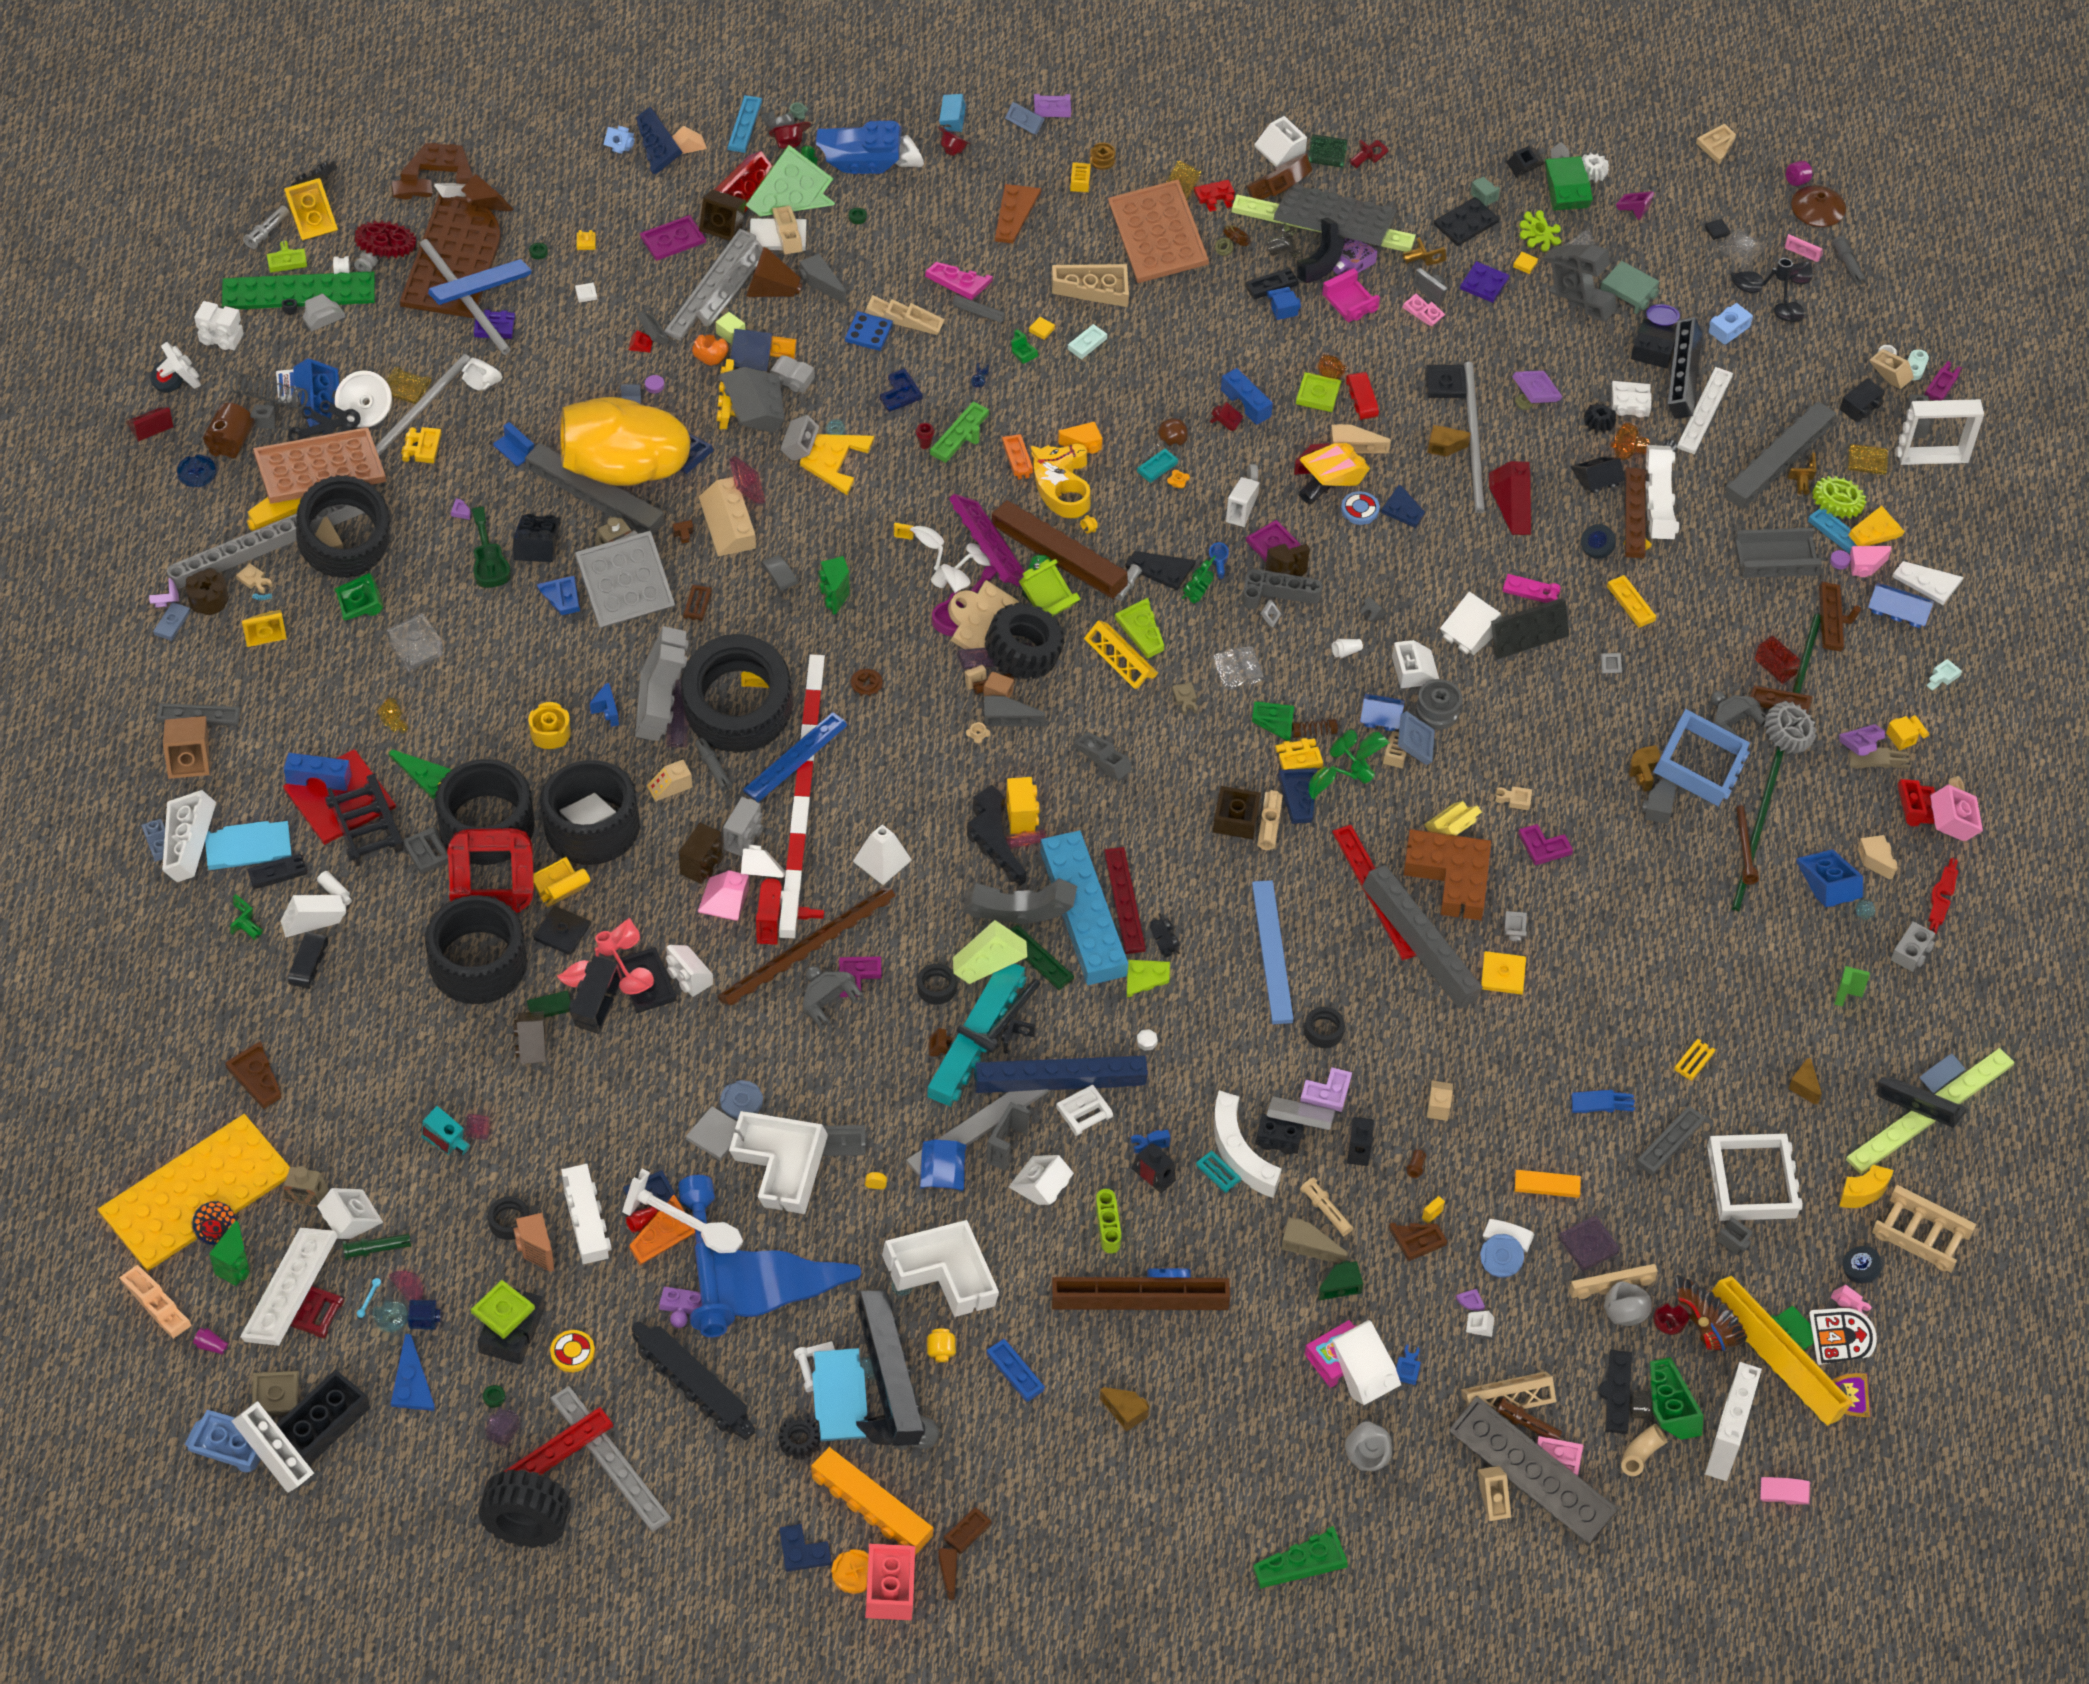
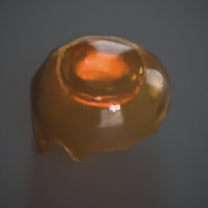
M1323 354L1318 362L1320 374L1333 379H1340L1347 367L1346 365L1343 366L1338 358L1331 355Z

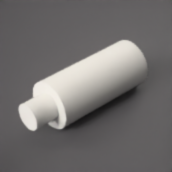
M324 871L318 876L317 882L330 895H341L342 902L346 906L351 903L350 893L329 871Z

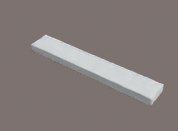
M1715 367L1694 410L1693 416H1691L1677 445L1678 449L1692 454L1696 453L1733 373Z

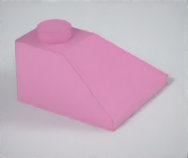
M726 871L710 877L698 912L738 921L749 890V875Z

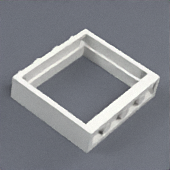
M1981 399L1912 401L1910 409L1907 410V420L1903 423V433L1899 436V446L1895 449V456L1899 457L1900 464L1969 463L1984 416ZM1967 417L1958 446L1910 447L1918 419Z
M1787 1134L1710 1136L1707 1148L1719 1221L1729 1220L1731 1217L1736 1220L1797 1218L1799 1210H1802V1199L1798 1198L1797 1194L1799 1182L1794 1177L1796 1165L1795 1161L1791 1160L1792 1143L1788 1142ZM1780 1147L1790 1203L1730 1205L1721 1149Z
M1742 1362L1739 1363L1726 1400L1705 1475L1727 1481L1741 1443L1761 1368Z

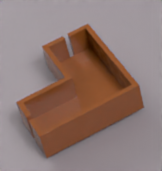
M1410 829L1403 875L1444 881L1440 915L1459 917L1461 904H1465L1463 918L1481 921L1485 903L1491 840Z

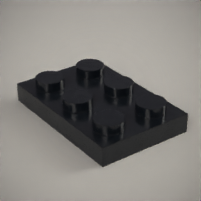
M1474 197L1434 220L1433 225L1455 245L1459 246L1497 224L1500 218L1478 198Z
M656 947L620 958L628 973H631L636 968H645L652 973L654 978L652 987L637 994H629L636 1014L677 1001L676 994ZM619 966L622 978L626 977L621 967Z

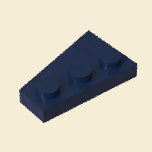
M1317 768L1279 770L1277 774L1292 824L1312 822L1314 800L1309 794V782L1317 772Z

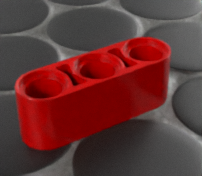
M1367 373L1348 374L1346 376V384L1350 387L1349 393L1351 399H1354L1355 404L1353 405L1360 417L1358 419L1378 417V404Z

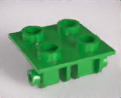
M1215 555L1210 560L1206 559L1200 568L1198 567L1191 576L1193 579L1183 588L1185 593L1182 599L1187 596L1192 603L1200 601L1214 579L1213 572L1207 570L1215 559Z
M1793 1305L1776 1317L1771 1315L1803 1351L1814 1344L1811 1324Z

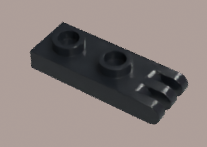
M1287 268L1247 281L1246 288L1254 300L1267 296V291L1295 287L1299 284V281L1292 270Z
M301 854L247 869L253 890L301 877L308 873Z

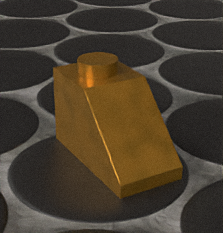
M1106 1387L1100 1389L1099 1399L1126 1432L1148 1418L1149 1405L1136 1392Z

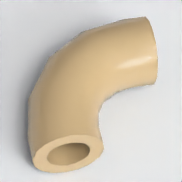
M1653 1424L1639 1434L1625 1450L1621 1461V1468L1625 1474L1629 1476L1639 1475L1644 1469L1646 1460L1657 1449L1667 1443L1664 1432L1657 1424Z

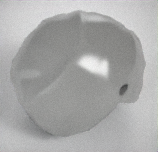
M1621 1281L1617 1282L1607 1292L1603 1307L1608 1318L1614 1324L1634 1326L1648 1318L1652 1302L1645 1290L1637 1285Z
M1362 1422L1346 1438L1345 1449L1347 1457L1361 1471H1377L1384 1468L1392 1457V1439L1390 1434L1384 1428L1372 1422Z

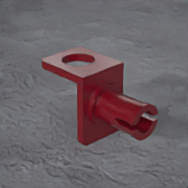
M1360 140L1361 151L1351 158L1349 162L1357 169L1367 159H1370L1373 163L1377 162L1389 150L1379 140H1375L1369 146ZM1380 147L1382 151L1375 155L1372 149Z

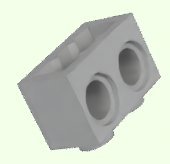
M1912 922L1895 948L1891 961L1912 972L1917 966L1921 968L1926 959L1924 954L1926 952L1930 953L1935 945L1933 941L1935 933Z

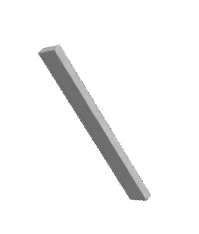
M742 229L737 231L665 329L666 335L680 341L684 338L698 320L695 314L696 310L751 241L756 239L755 234Z
M1051 1090L1008 1092L937 1140L958 1141L968 1146L997 1126L1010 1102L1027 1107ZM922 1150L906 1160V1163L919 1178Z
M570 1386L550 1397L551 1402L570 1426L590 1414ZM605 1432L585 1445L651 1532L671 1521V1517Z

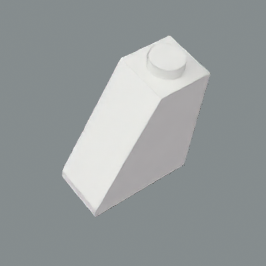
M1243 477L1240 478L1228 498L1226 522L1245 527L1259 494L1260 482Z
M293 895L281 919L285 937L340 923L342 917L346 914V906L342 902L341 895Z

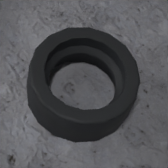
M930 964L921 969L917 976V992L919 997L932 1005H941L950 1001L956 993L957 977L953 970L943 964ZM941 976L948 980L949 987L941 992H933L924 986V982L929 977Z
M1318 1007L1311 1010L1305 1020L1304 1033L1306 1039L1312 1045L1320 1048H1331L1338 1045L1344 1034V1018L1340 1012L1329 1007ZM1319 1019L1330 1020L1337 1026V1031L1332 1035H1320L1312 1029V1024Z
M513 1196L502 1197L496 1200L488 1210L489 1228L498 1238L514 1240L513 1228H516L517 1225L513 1227L500 1226L496 1222V1216L505 1209H515L521 1213L522 1217L530 1216L529 1209L520 1198Z

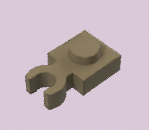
M1192 682L1172 686L1177 705L1183 704V715H1187V708H1192L1194 714L1197 713V705L1194 703L1197 701Z

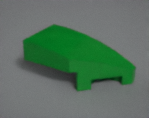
M1016 329L1014 331V339L1011 341L1012 353L1022 364H1025L1038 357V350L1027 342L1025 334Z

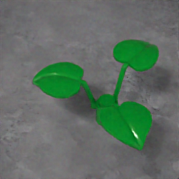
M1352 729L1347 730L1342 737H1339L1333 743L1330 755L1337 758L1346 752L1354 762L1351 766L1352 773L1331 766L1329 769L1327 767L1321 768L1313 775L1309 782L1311 798L1315 801L1317 795L1335 779L1336 772L1350 776L1354 780L1358 778L1363 784L1370 782L1375 772L1370 768L1365 759L1390 742L1380 732H1373L1360 743V749L1357 751L1355 758L1349 751V748L1357 742V733Z

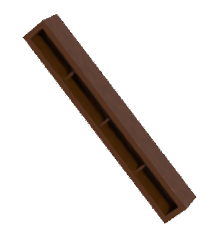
M1006 500L992 513V523L997 529L1035 553L1046 555L1052 561L1056 559L1058 562L1057 566L1108 597L1114 599L1128 586V574L1122 567L1116 566L1107 558L1101 557L1092 549L1086 548L1077 540L1071 539L1062 531L1056 530L1047 522H1043L1032 513L1021 509L1017 504Z
M1052 1277V1309L1229 1310V1278Z

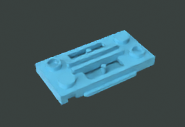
M264 821L226 826L223 830H217L216 833L208 831L205 839L208 870L267 863L292 856L288 821L275 823Z
M859 1348L814 1352L815 1371L812 1373L815 1418L819 1421L820 1441L866 1438V1435L856 1426V1421L864 1420V1417L867 1416L864 1369L860 1367Z

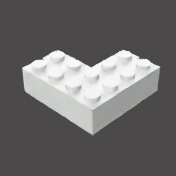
M740 1111L735 1128L738 1133L733 1135L729 1152L735 1161L767 1166L758 1194L760 1202L765 1208L783 1210L784 1207L786 1211L805 1214L828 1137L823 1125Z
M967 1220L885 1241L882 1256L888 1270L891 1271V1277L897 1291L939 1281L954 1317L972 1313L974 1308H976V1311L996 1305L999 1291Z

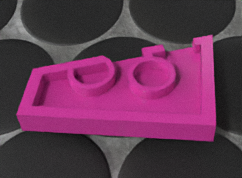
M935 262L925 273V277L970 300H973L982 292L993 278L990 275L985 277L978 276L974 271H969V273L959 271L958 267Z

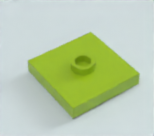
M1305 372L1296 398V404L1333 412L1342 380Z
M501 1280L471 1309V1314L505 1339L535 1309V1305Z

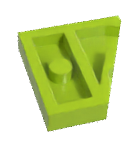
M1128 960L1127 997H1132L1135 993L1143 990L1148 991L1155 986L1169 983L1170 962Z

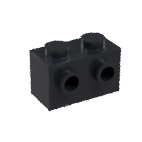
M1867 378L1843 397L1840 410L1855 422H1858L1862 418H1867L1872 410L1878 409L1883 404L1885 390Z
M1262 1114L1256 1137V1145L1265 1150L1277 1149L1281 1150L1284 1154H1298L1304 1124L1271 1118L1267 1114Z

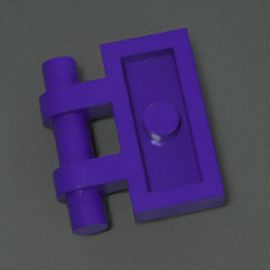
M488 309L482 311L503 339H512L515 312H508V310L491 312ZM475 319L474 337L490 338Z

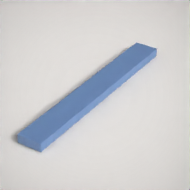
M1273 880L1252 882V890L1272 1024L1293 1023L1294 1019Z

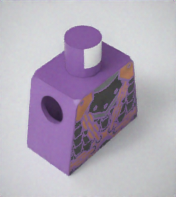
M1345 238L1341 257L1333 271L1340 275L1344 271L1355 268L1359 273L1376 263L1377 250L1365 242Z

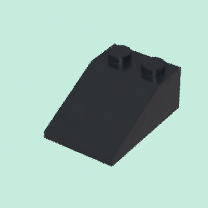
M1644 318L1633 345L1631 359L1667 369L1675 346L1677 326H1659Z

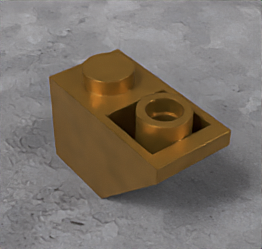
M1433 425L1427 453L1444 457L1469 447L1471 433Z

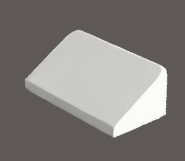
M437 183L434 185L442 197L466 196L461 191L466 184Z

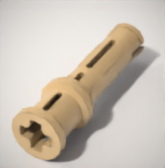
M1315 1178L1307 1180L1301 1186L1300 1191L1308 1195L1312 1200V1205L1322 1210L1343 1237L1353 1230V1226L1329 1200V1194L1319 1187Z

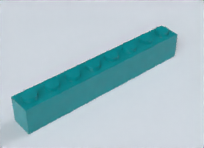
M1014 963L994 972L963 1026L978 1034L986 1033L988 1035L1009 1010L1007 1009L1009 1004L1013 1005L1016 1001L1017 990L1024 987L1027 977H1025V967ZM959 1033L928 1086V1098L951 1107L954 1101L957 1102L960 1099L963 1084L967 1085L972 1075L970 1072L973 1068L975 1069L976 1062H980L981 1053H986L987 1050Z

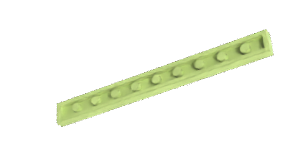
M1236 195L1232 206V213L1322 233L1321 231L1273 220L1279 206L1277 203ZM1389 229L1381 246L1407 252L1412 250L1416 235Z
M1999 1048L1935 1095L1960 1104L2011 1068L2015 1062ZM1910 1111L1847 1156L1846 1160L1860 1174H1863L1871 1168L1872 1164H1877L1934 1123L1935 1120Z

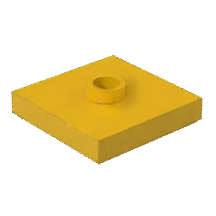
M1485 951L1481 981L1482 989L1523 995L1526 957Z

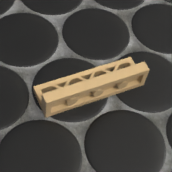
M1546 1371L1461 1389L1462 1397L1467 1401V1407L1476 1396L1494 1408V1410L1497 1407L1493 1403L1499 1396L1509 1399L1508 1402L1515 1403L1517 1407L1522 1406L1523 1409L1556 1402L1553 1376ZM1548 1386V1398L1540 1399L1535 1396L1540 1388ZM1519 1392H1527L1529 1397L1525 1403L1519 1404L1514 1400Z

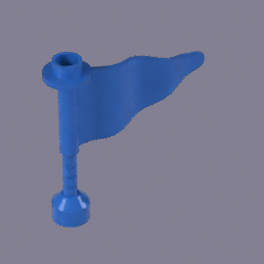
M705 1175L688 1176L678 1184L680 1203L692 1210L694 1218L707 1224L705 1208L715 1199L713 1181ZM695 1229V1255L702 1306L691 1313L690 1323L693 1328L700 1330L703 1336L718 1337L727 1332V1327L734 1322L735 1316L755 1317L771 1312L788 1303L815 1297L840 1284L860 1279L861 1268L854 1264L814 1262L788 1252L776 1250L758 1252L737 1250L733 1253H718L705 1245L701 1232Z

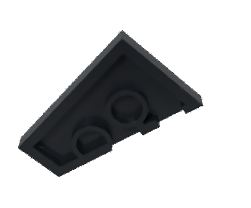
M1134 551L1125 564V568L1129 569L1132 564L1138 565L1142 570L1141 575L1178 591L1194 567L1196 560Z

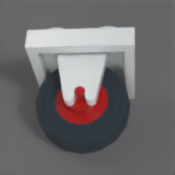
M168 342L164 343L161 347L167 359L158 362L154 366L150 376L152 385L163 393L176 390L183 381L189 383L194 389L201 386L197 379L199 374L193 367H190L192 364L190 359L186 355L182 356L177 346L172 347Z

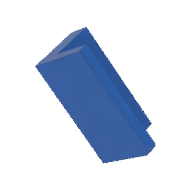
M508 422L503 426L504 436L494 442L493 446L515 466H519L525 462V457L534 449V443Z

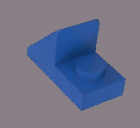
M607 683L590 702L591 714L603 712L605 721L609 720L611 727L619 725L611 687Z

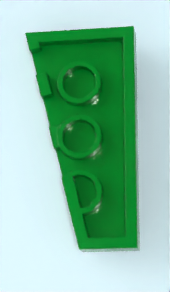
M1332 1526L1319 1536L1315 1534L1309 1537L1308 1541L1300 1545L1295 1544L1282 1554L1277 1553L1254 1564L1253 1572L1261 1589L1348 1567V1562L1335 1528Z

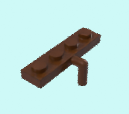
M1821 582L1819 585L1822 648L1841 652L1844 648L1843 623L1852 624L1860 613L1861 607L1856 605L1848 616L1842 615L1840 585Z

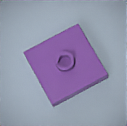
M1545 371L1515 372L1512 376L1531 403L1557 402L1562 398V395Z

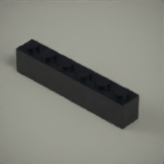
M1696 317L1677 320L1668 406L1675 419L1691 417L1694 413L1702 330Z

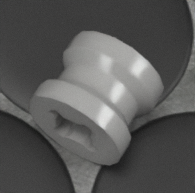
M363 251L360 254V258L355 261L354 266L360 272H371L372 267L377 265L378 259L376 256H372L373 253Z

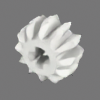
M1591 152L1589 155H1583L1582 161L1589 181L1591 179L1595 183L1598 179L1603 181L1609 170V164L1605 160V156H1599L1598 153L1593 155Z

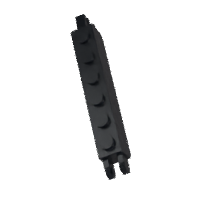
M639 1321L633 1324L632 1336L638 1343L639 1355L646 1361L649 1359L659 1374L662 1375L664 1373L675 1389L680 1388L683 1390L684 1396L690 1403L696 1402L704 1416L707 1418L711 1416L719 1430L722 1432L726 1430L730 1435L735 1433L745 1441L755 1433V1427L747 1419V1405L661 1326H654L649 1329Z

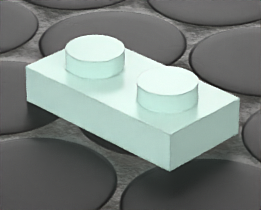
M1093 324L1068 344V350L1080 359H1083L1107 339V333Z

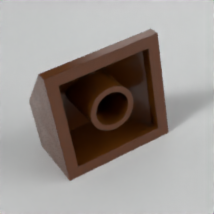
M477 174L461 189L466 195L464 199L471 205L475 203L479 208L487 207L488 209L498 211L514 210L497 191Z

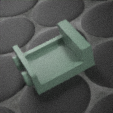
M1621 261L1602 281L1600 290L1613 293L1615 296L1634 305V313L1638 314L1641 309L1644 311L1647 308L1650 299L1654 300L1657 297L1659 281Z

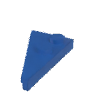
M405 1334L391 1407L434 1411V1402L411 1334Z

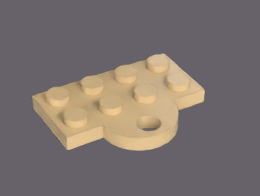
M987 580L983 583L978 593L967 590L956 593L948 605L949 615L953 622L958 625L951 641L985 661L988 657V651L985 649V636L994 615L1001 608L1010 604L1014 606L1019 601ZM956 601L961 602L964 608H959L956 605Z

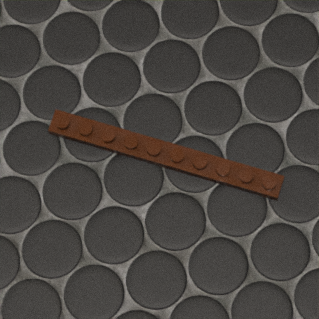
M881 888L717 995L719 1001L727 1005L738 1003L741 1000L740 997L755 992L758 989L757 986L770 982L777 973L790 969L792 963L805 959L812 950L822 948L825 945L824 942L829 939L832 940L839 937L841 931L854 927L861 918L871 916L876 908L888 905L890 899L895 897L893 890Z

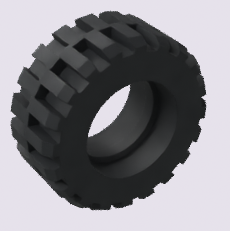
M1015 603L1014 606L1010 604L998 610L985 636V649L988 651L987 654L990 660H994L993 664L996 667L1002 668L1001 670L1007 674L1008 672L1016 678L1020 676L1022 679H1029L1030 677L1035 679L1039 678L1040 675L1045 676L1055 667L1065 642L1062 627L1059 626L1056 618H1052L1051 613L1042 610L1043 608L1039 606L1034 607L1029 603H1026V605ZM1013 635L1026 637L1034 642L1036 646L1024 645L1018 642Z
M526 1470L501 1471L492 1476L486 1483L478 1510L479 1520L482 1526H485L486 1531L493 1533L494 1537L505 1540L506 1543H514L520 1547L529 1546V1548H536V1546L546 1547L548 1544H554L563 1535L571 1508L569 1495L564 1488H561L559 1483L551 1481L547 1476L538 1475L539 1473L526 1472Z

